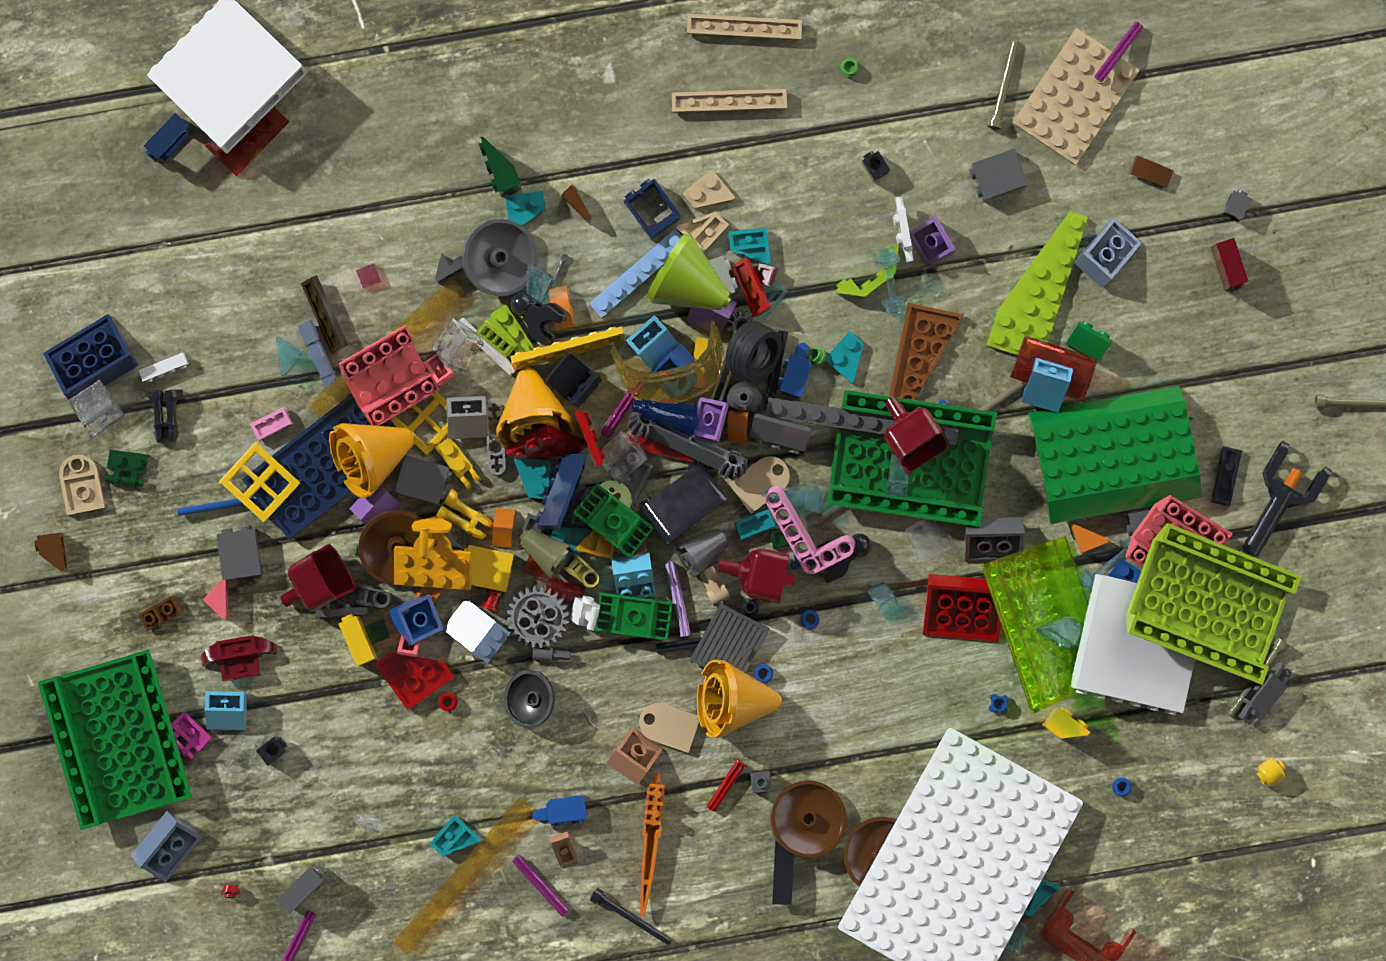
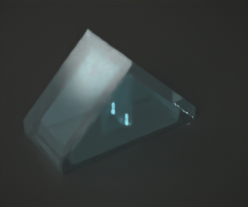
M528 264L526 266V293L534 301L543 303L555 277L544 270Z
M279 336L276 337L280 375L286 376L303 354Z
M883 580L867 590L887 622H890L904 612Z
M1018 922L1004 949L1019 955L1028 926Z

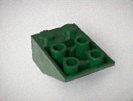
M480 137L482 142L478 144L483 157L487 156L488 161H485L489 175L493 174L494 176L491 182L495 193L499 192L500 196L521 190L522 186L515 166L484 137Z

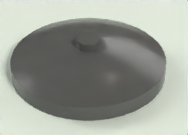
M493 219L481 223L468 235L463 246L462 264L467 278L477 289L489 295L506 296L520 291L530 282L537 267V248L532 236L523 226L511 220Z

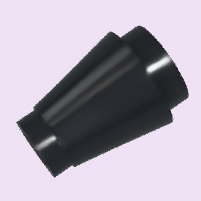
M746 598L742 601L741 611L745 616L753 617L759 612L760 605L756 599ZM750 603L754 605L752 611L747 610V605Z

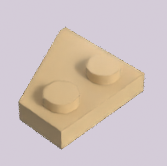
M713 212L688 223L678 225L676 229L683 235L686 233L693 237L704 253L729 224L716 212Z

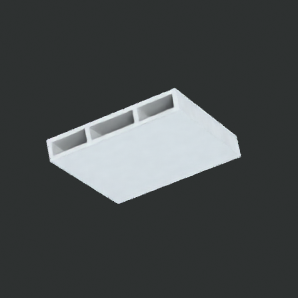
M218 0L217 4L205 13L204 18L198 24L193 25L190 32L181 38L177 45L171 51H168L158 64L150 69L147 76L227 154L308 71L235 0Z
M1095 574L1070 687L1076 688L1077 693L1087 695L1088 691L1094 692L1093 696L1105 699V695L1111 696V701L1123 703V699L1130 701L1129 705L1140 707L1141 704H1146L1147 709L1158 711L1159 708L1165 709L1164 713L1176 715V712L1183 713L1195 659L1127 633L1126 612L1137 583Z

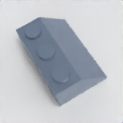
M166 811L131 854V857L141 868L166 882L202 837L180 818Z

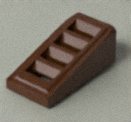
M572 184L562 193V197L587 223H590L592 221L591 216L578 191Z

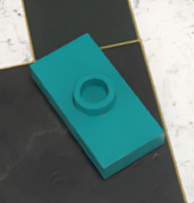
M770 509L734 522L740 540L777 527Z

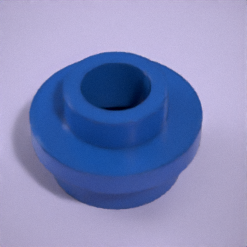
M807 610L802 613L800 621L803 627L813 629L818 626L820 618L817 612ZM808 616H812L814 618V621L812 623H808L806 621V618Z
M760 664L754 670V677L762 683H767L773 677V670L767 664ZM761 670L767 671L766 677L760 676Z
M1124 777L1117 778L1112 784V790L1117 796L1124 797L1131 792V783ZM1121 783L1125 785V789L1122 791L1118 789Z

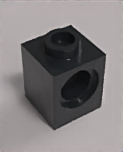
M870 151L863 156L864 160L861 164L873 182L890 172V168L879 151L875 153ZM873 160L878 161L880 168L873 170L870 167V162Z
M274 736L257 749L256 752L266 765L269 766L288 751L286 749L288 745L282 737ZM271 744L278 747L276 755H272L269 752Z

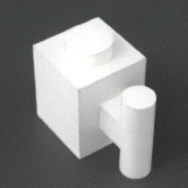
M583 596V598L575 597L570 620L577 625L587 626L588 630L594 631L600 605L594 601V598L589 596Z

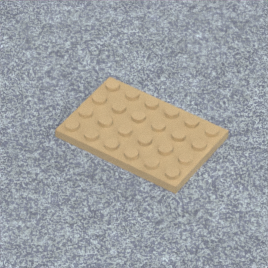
M1076 28L1012 124L1076 166L1140 70L1120 58L1104 81L1099 82L1094 76L1112 51Z

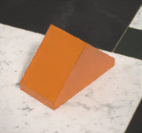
M496 508L492 546L511 548L515 510Z
M1071 524L1070 529L1080 553L1108 543V538Z

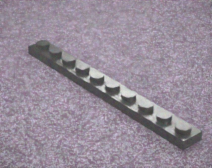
M768 398L766 416L771 418L884 434L885 430L894 423L892 416ZM938 423L945 433L948 443L956 445L959 426Z

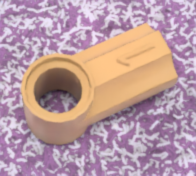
M714 566L700 573V577L714 607L720 605L721 601L726 602L731 599Z

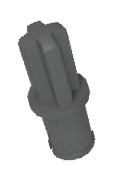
M533 648L532 660L550 661V663H569L571 661V652L556 651L553 648L551 650Z

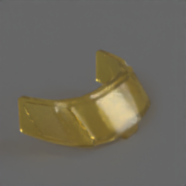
M711 321L709 343L701 356L686 366L654 373L639 372L626 365L619 355L618 347L614 342H611L612 349H610L624 388L629 391L635 400L648 405H668L691 400L707 392L717 383L722 368L723 344L715 321Z

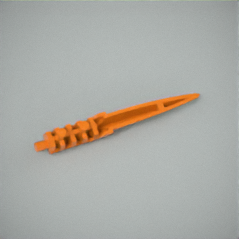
M657 773L653 775V783H648L642 832V836H644L640 891V915L642 918L645 915L649 900L658 837L661 838L662 831L661 816L665 784H660L661 774Z

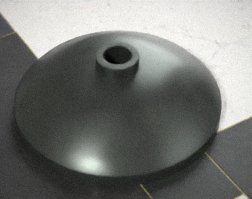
M524 670L514 675L508 682L504 693V706L507 715L516 725L524 728L538 727L549 718L553 711L555 702L554 690L551 682L544 674L535 670Z

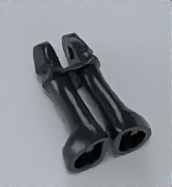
M183 389L165 390L167 422H164L163 419L164 390L147 391V398L152 401L154 409L153 428L155 431L153 434L157 443H163V429H169L170 443L177 441L179 425L176 418V402L183 396Z

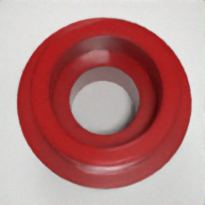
M446 692L440 696L438 703L442 710L449 712L457 707L458 700L453 693ZM446 698H450L452 700L451 705L448 706L445 704Z
M223 885L221 894L224 895V898H236V895L240 894V890H238V885Z

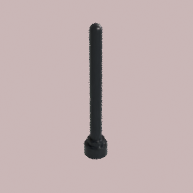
M598 887L595 889L589 901L594 904L605 905L666 945L671 944L672 940L670 937L606 898L603 890Z

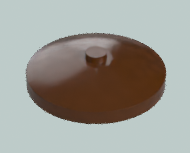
M393 509L377 514L366 523L359 537L358 553L364 569L374 579L385 584L394 585L395 546L414 547L420 532L412 530V524L415 521L422 520L420 516L407 510Z
M806 780L793 783L778 794L771 807L770 827L773 836L785 851L794 856L815 858L825 855L839 844L845 833L847 816L844 804L832 788L821 782Z
M889 817L868 819L857 825L846 839L843 849L844 866L850 879L858 887L861 886L897 821L896 819Z

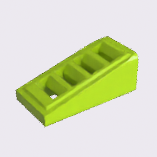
M494 317L487 319L476 331L482 339L506 358L518 346L515 340ZM506 343L509 344L507 348L504 347Z

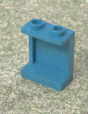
M1036 358L1027 386L1024 388L1021 402L1058 413L1069 387L1073 369Z

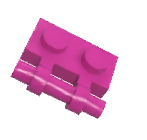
M185 711L172 723V727L176 730L174 735L180 755L182 757L185 756L189 761L195 757L190 751L193 747L199 752L212 739V736ZM180 735L189 742L186 746L178 740Z

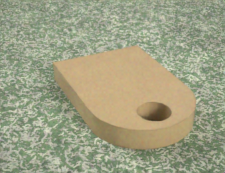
M73 455L67 458L59 470L67 515L106 508L96 463L84 455ZM76 459L82 462V467L79 470H75L72 467V463Z
M771 456L764 457L750 466L740 479L735 478L728 484L750 514H752L766 503L765 497L771 487L779 486L784 490L789 481V470L781 459ZM777 464L783 467V473L779 476L774 475L772 472L773 466ZM771 494L770 496L773 498L777 494Z
M653 703L647 706L642 711L639 719V726L645 737L689 753L699 724L698 715L664 703ZM648 713L653 714L655 717L654 723L650 725L644 722V716Z

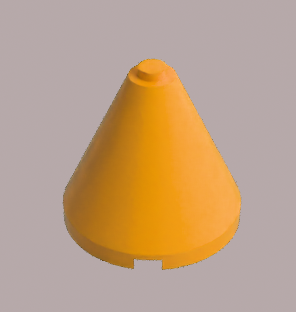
M531 367L523 368L517 375L496 428L499 444L507 448L546 425L573 435V420L536 370Z
M346 423L334 426L333 429L335 430L331 431L329 435L330 450L337 471L343 470L347 477V480L344 481L345 485L359 498H366L374 494L411 449L415 441L414 433L407 428Z
M712 660L702 671V675L706 676L704 683L698 684L697 713L701 728H707L708 732H706V735L709 737L721 738L776 711L781 706L782 698L777 691L724 660Z

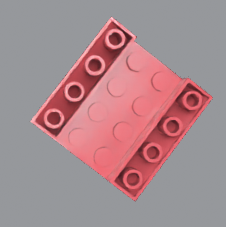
M406 325L338 363L347 386L370 425L379 426L439 391L432 374L426 370L413 345L414 340Z
M1169 495L1154 504L1132 534L1125 557L1143 568L1153 539L1167 523L1222 545H1225L1233 534Z

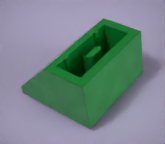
M1086 321L1076 323L1064 345L1098 363L1113 340L1109 339L1110 335L1100 330L1097 332L1093 330V325Z

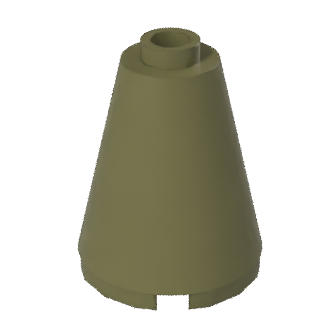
M534 529L525 530L519 538L521 546L551 579L554 578L553 573L558 575L569 561L568 553L573 554L574 548L571 545Z

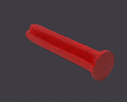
M737 758L734 759L736 762L707 804V808L713 812L717 810L744 767H748V765Z

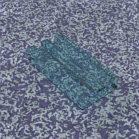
M774 280L773 286L776 285L777 288L768 298L769 303L780 289L783 293L765 315L759 316L764 321L789 292L776 280ZM768 286L764 290L765 294H767L772 287Z

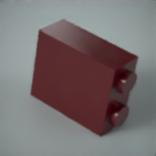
M1235 238L1211 246L1224 290L1230 289L1231 292L1244 288V284L1249 281Z

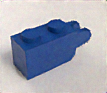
M805 342L798 344L794 355L791 354L790 358H785L782 367L786 369L784 376L780 375L777 384L780 387L779 392L798 398L802 397L812 365L810 360L806 359L808 345Z
M585 795L550 799L546 804V808L535 809L532 816L536 821L548 820V824L553 823V827L563 826L566 821H572V824L584 823L583 819H587Z

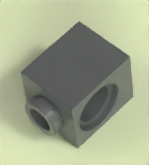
M1241 190L1231 192L1222 214L1241 221L1251 198L1247 197L1248 194Z
M769 770L750 773L753 793L772 791Z

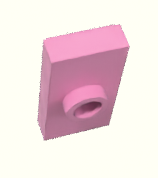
M285 407L250 424L258 441L293 425Z

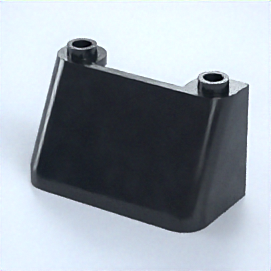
M701 462L690 464L686 468L688 471L654 498L651 499L649 496L640 503L642 505L640 510L667 545L728 499V496Z

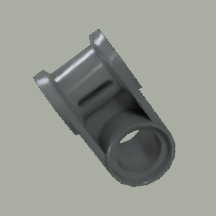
M357 585L359 589L357 599L354 600L355 604L386 608L391 605L392 595L389 592L365 585ZM381 594L387 596V602L384 605L378 601V597Z

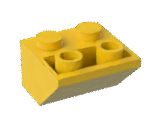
M1055 707L1042 724L1043 727L1061 739L1086 736L1090 733L1087 730L1089 726L1080 719L1074 720L1072 718L1073 714L1065 707L1061 709Z

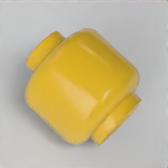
M1270 758L1258 766V773L1256 774L1264 786L1273 787L1285 778L1284 770H1286V767L1280 760L1276 761Z

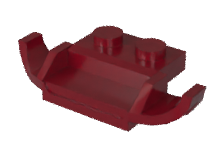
M254 635L216 641L215 644L209 646L202 653V667L215 662L220 664L223 682L261 676L259 657H263L262 654H278L277 645L268 639Z

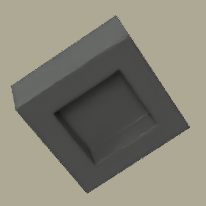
M528 513L521 531L534 529L542 532V530L537 529L538 523L535 522L537 516Z

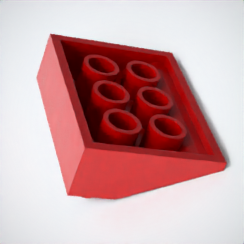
M928 574L922 634L999 642L1006 594L1005 581Z

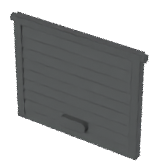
M721 601L689 662L705 667L712 660H724L746 673L770 628L724 605L725 603Z

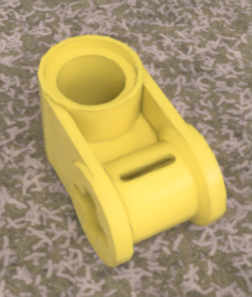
M575 554L574 560L568 567L565 566L564 569L589 588L596 587L600 582L599 574L581 557ZM588 574H594L596 576V581L594 584H588L586 582V577Z

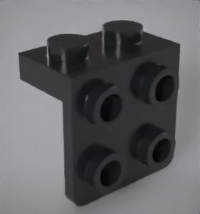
M567 353L545 379L548 385L577 409L585 403L586 399L602 381L598 375L571 353Z

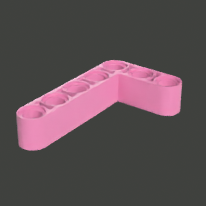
M773 486L769 489L765 497L766 504L806 573H817L852 555L855 548V540L849 535L842 536L817 549L784 490L779 486ZM777 494L780 499L773 500L770 495ZM781 510L787 511L788 514H789V516H787V517L782 516V515L780 514V511H781ZM789 528H797L798 533H792ZM804 543L807 549H801L798 544ZM841 544H849L850 549L842 548ZM827 551L831 552L834 557L828 558L824 553ZM808 560H814L817 565H809Z

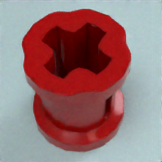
M487 589L486 592L488 594L482 607L498 612V603L503 593Z

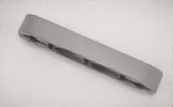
M493 400L486 405L488 468L492 474L501 475L506 470L505 448L502 446L499 453L491 451V445L494 442H498L497 435L491 433L490 426L493 423H499V420L489 421V417L493 418V413L489 411V408L492 407V404H496V407L500 408L499 411H496V417H501L503 407L498 401ZM491 455H503V459L498 458L499 464L503 465L499 472L492 469V465H495V458L491 459Z

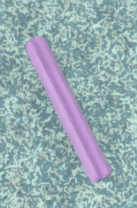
M669 562L666 563V570L681 637L690 636L691 633L676 563Z

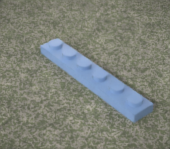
M674 229L592 300L589 305L603 318L666 263L669 258L668 255L682 235L677 229Z

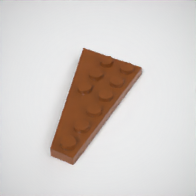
M907 303L888 396L916 400L918 393L923 388L926 379L935 367L964 314Z

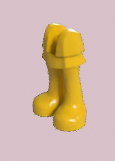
M452 489L443 504L471 519L470 522L456 515L443 505L435 517H440L459 526L467 534H471L472 537L484 539L486 534L480 529H476L475 526L479 521L482 525L491 528L492 521L480 511L477 512L458 499V493Z

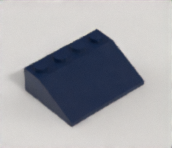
M109 314L43 353L63 394L73 405L139 366Z
M564 454L563 459H558L555 467L558 470L556 477L552 476L549 487H551L550 494H545L542 505H545L543 513L539 511L535 521L538 523L537 529L560 536L586 465V454Z

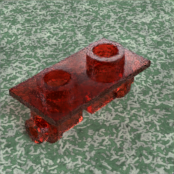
M549 578L546 592L549 588H552V595L558 592L557 599L562 598L564 593L566 594L565 601L574 602L575 597L583 598L586 586H582L577 582H564L560 578Z

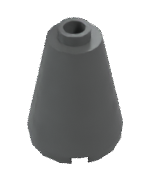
M742 380L734 382L727 388L724 402L729 403L728 412L729 410L748 412L749 418L759 411L762 404V395L755 384ZM740 395H747V400L742 401Z
M718 529L677 543L675 547L678 549L675 551L684 568L691 569L692 572L689 574L697 577L729 545L728 541L730 539L725 531Z

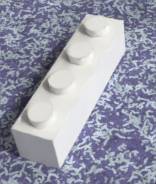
M180 353L138 371L142 381L149 383L156 377L159 379L164 377L166 373L172 374L176 372V369H184L189 363L185 353Z

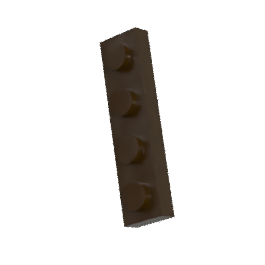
M313 276L302 282L301 286L331 353L346 347L348 344L345 336L342 333L318 276Z

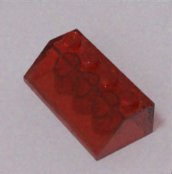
M273 107L227 154L211 138L204 146L237 176L290 121Z
M1024 335L1013 363L1010 377L1028 383L1036 358L1073 369L1065 396L1084 401L1098 359Z

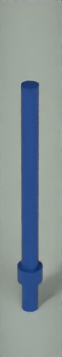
M255 496L250 498L254 504L260 503ZM239 499L177 508L178 516L243 506L244 504Z

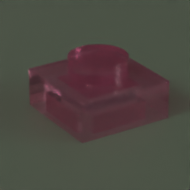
M374 263L356 270L363 289L381 282Z

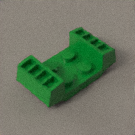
M598 483L573 513L629 558H631L654 528Z
M600 592L598 603L600 610L595 631L667 640L673 602Z

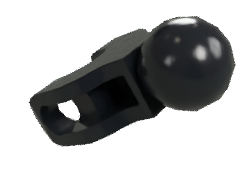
M525 292L515 294L510 302V307L514 314L523 316L522 320L527 324L530 336L544 346H550L555 340V335L548 328V319L555 323H562L568 318V313L558 304L534 302L533 298Z
M857 533L851 536L855 540V548L852 555L835 563L834 569L824 576L826 583L844 576L849 569V563L856 559V557L861 558L869 554L872 543L867 535ZM826 541L823 544L817 546L816 548L818 549L832 541ZM841 544L842 548L850 549L849 544ZM827 551V552L824 553V554H826V555H830L831 557H834L831 552H828V551Z

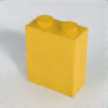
M472 545L464 548V551H471V585L507 592L515 554Z
M350 614L341 618L343 622L339 623V626L356 666L377 659L378 657L361 617Z

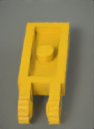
M447 438L435 447L468 490L471 488V484L463 476L466 472L470 471L475 481L479 482L481 480L473 469V465L453 439Z

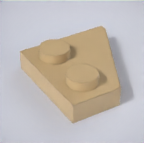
M710 170L682 193L694 209L735 199L734 195L713 170Z

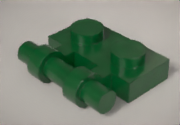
M109 449L107 468L114 469V474H106L105 482H111L112 485L126 484L134 488L136 486L143 487L144 479H138V473L146 474L148 455ZM121 470L131 472V477L120 476Z

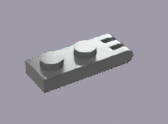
M341 604L338 609H332V605H327L315 612L316 617L348 616L350 614L366 615L369 613V609L367 607L351 608V604Z

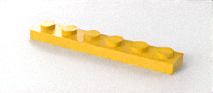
M622 326L618 328L610 327L603 332H592L588 336L573 337L569 341L555 342L547 347H536L532 351L517 352L510 356L512 367L515 371L563 358L567 353L575 355L623 342L624 332Z

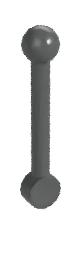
M567 254L561 255V262L551 283L547 285L548 290L555 288L554 284L564 262L569 259Z

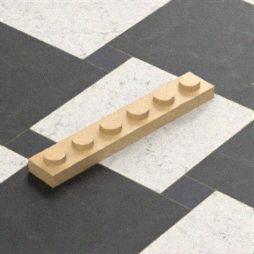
M688 14L687 34L801 40L802 20Z
M786 89L672 93V113L787 109Z

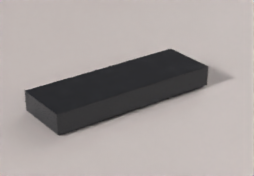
M1222 447L1211 503L1230 507L1242 450Z

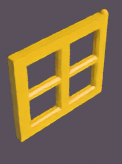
M438 392L431 395L434 399L423 411L417 405L411 407L419 415L408 427L396 416L391 418L396 427L407 428L412 432L425 420L438 432L427 445L414 434V444L424 452V456H428L448 435L447 424L441 429L428 417L439 405L446 410V399Z
M258 441L246 451L219 481V485L227 488L263 522L275 512L300 484L293 475L259 445ZM255 453L270 465L259 478L245 466ZM241 469L255 481L244 494L230 482ZM275 471L289 482L279 495L265 484ZM260 487L274 498V501L264 511L250 500Z

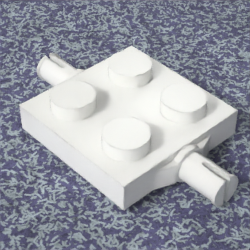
M896 197L897 209L893 217L894 228H898L899 232L896 236L898 246H901L902 251L905 252L906 262L914 261L913 248L911 247L906 208H904L903 197Z

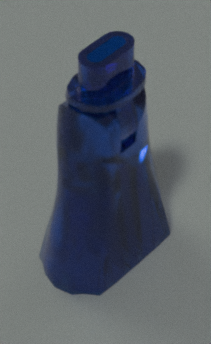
M633 399L632 411L639 413L645 420L670 426L690 437L694 434L698 422L697 404L664 403L645 399L641 401Z

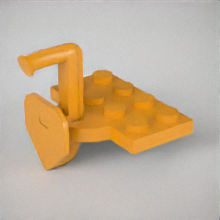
M431 517L415 521L412 524V530L420 532V536L415 541L414 547L395 546L394 585L471 589V551L452 550L451 542L447 536L442 534L451 530L452 523L440 517Z

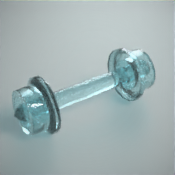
M894 248L878 250L874 261L876 266H884L889 297L882 299L881 304L885 307V311L888 314L904 311L905 302L907 301L905 296L896 294L892 265L898 263L900 257L896 255Z
M1128 537L1124 541L1120 540L1118 543L1123 550L1092 574L1087 568L1084 569L1085 572L1080 576L1083 587L1088 588L1092 592L1095 574L1104 575L1122 561L1126 556L1131 538Z

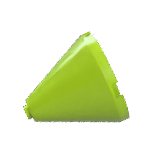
M685 233L668 255L669 258L656 275L646 296L647 300L653 304L712 310L726 309L732 300L729 298L730 292L693 237Z

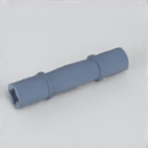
M310 320L299 325L298 327L305 341V346H308L328 397L343 391L336 377V372L333 371L328 356L320 342L321 337H319L313 321Z

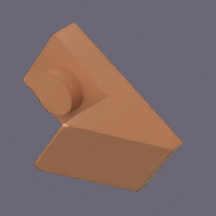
M568 831L549 837L560 867L578 861Z

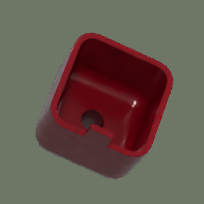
M892 397L885 402V406L893 417L894 423L885 430L884 438L904 472L910 476V472L944 452L949 446L948 440L939 424L926 408L920 407L910 413L905 410L896 397Z
M327 544L310 553L288 568V577L294 588L281 596V602L285 607H289L302 601L308 610L316 611L355 590V583L339 553L331 544Z
M758 548L752 550L742 562L720 559L718 573L738 577L743 592L748 597L780 603L783 585L793 586L795 575L786 573L789 554Z

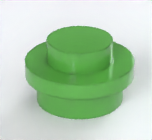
M846 58L840 64V71L846 77H853L859 71V64L853 58Z
M821 347L811 349L808 354V359L814 366L821 365L826 358V351Z

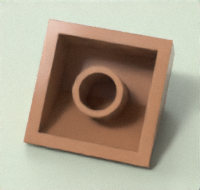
M631 727L607 761V764L638 785L663 749Z

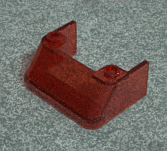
M1068 887L1041 928L1042 938L1075 961H1117L1131 942L1136 931L1129 927L1119 943L1109 941L1099 950L1069 930L1074 918L1065 906L1075 891Z

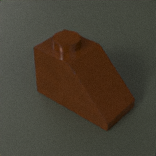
M63 533L38 535L37 540H35L36 552L39 551L41 557L60 571H68Z

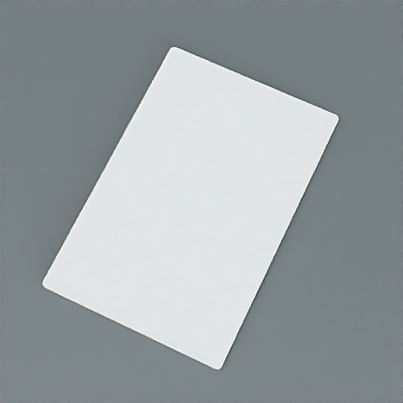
M948 728L839 923L838 929L894 961H998L1083 805L1082 800L958 731Z

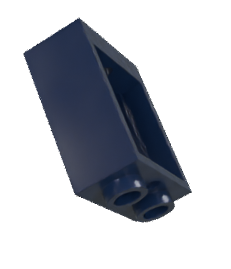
M174 113L144 145L147 149L145 153L156 163L158 160L164 163L195 130L177 113Z
M655 179L644 181L640 185L641 189L636 192L632 190L624 196L626 199L623 201L650 240L682 218ZM654 187L672 213L649 229L631 203Z

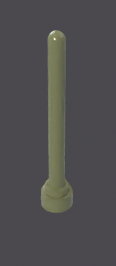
M1015 39L1012 40L994 115H991L987 123V127L996 130H1002L1003 126L1001 114L1019 45L1018 40Z
M1316 394L1315 409L1324 410L1328 406L1386 407V400L1328 398L1324 394Z
M1278 637L1273 642L1272 652L1263 663V665L1269 668L1278 655L1286 652L1290 647ZM1253 681L1249 682L1229 710L1228 715L1230 717H1234L1244 704L1242 695Z

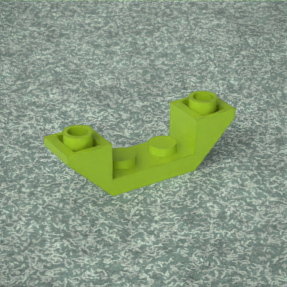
M890 244L882 250L884 254L881 255V258L889 267L888 270L883 268L876 274L878 278L874 281L869 279L862 284V290L856 286L852 279L848 281L844 279L836 285L838 287L835 290L836 294L865 298L896 274L898 244L894 246Z

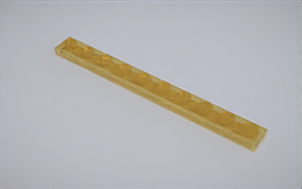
M451 278L387 335L406 325L413 338L464 293V290ZM342 374L307 403L319 418L351 392Z
M520 796L393 942L408 955L535 808Z

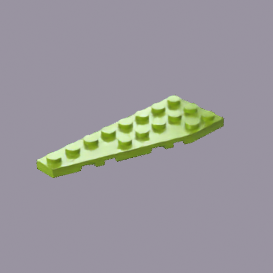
M1073 212L1067 214L999 307L986 346L1033 361L1036 358L1043 360L1088 217Z

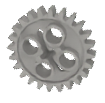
M534 585L533 591L526 587V593L519 591L520 598L514 596L513 600L516 603L510 602L509 604L512 609H509L507 614L512 616L508 617L507 621L512 622V624L508 628H515L512 635L519 634L518 641L525 639V645L530 641L533 648L536 643H539L540 648H542L543 642L550 646V640L556 643V635L562 637L563 633L560 630L566 631L567 629L563 624L569 623V620L564 618L569 616V612L564 611L568 605L561 604L564 598L557 599L558 592L553 595L551 594L552 588H549L546 592L544 591V586L538 590L536 585ZM528 601H536L538 603V607L531 608L528 604ZM552 608L556 614L549 616L546 613V609ZM537 613L541 614L539 620L535 619ZM521 618H528L530 620V624H522ZM538 626H546L548 632L541 633L538 630Z

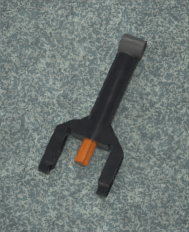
M1282 440L1262 472L1270 500L1241 548L1243 550L1239 549V552L1252 557H1258L1286 509L1315 502L1330 477L1332 470L1324 466L1316 474L1304 496L1294 490L1303 474L1301 471L1293 468L1284 483L1278 479H1273L1288 454L1290 444Z

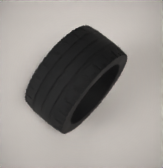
M749 321L743 324L733 335L727 347L725 361L728 370L752 383L763 381L770 375L779 361L782 351L781 336L772 328L759 322Z

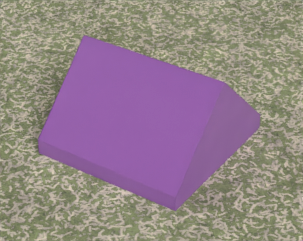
M937 216L909 232L927 266L955 250Z
M731 300L726 309L722 308V310L691 307L686 321L720 337L737 303Z
M700 397L690 433L719 442L729 403Z
M380 485L374 494L366 498L358 497L348 508L366 524L377 514L387 510L400 509L402 504Z

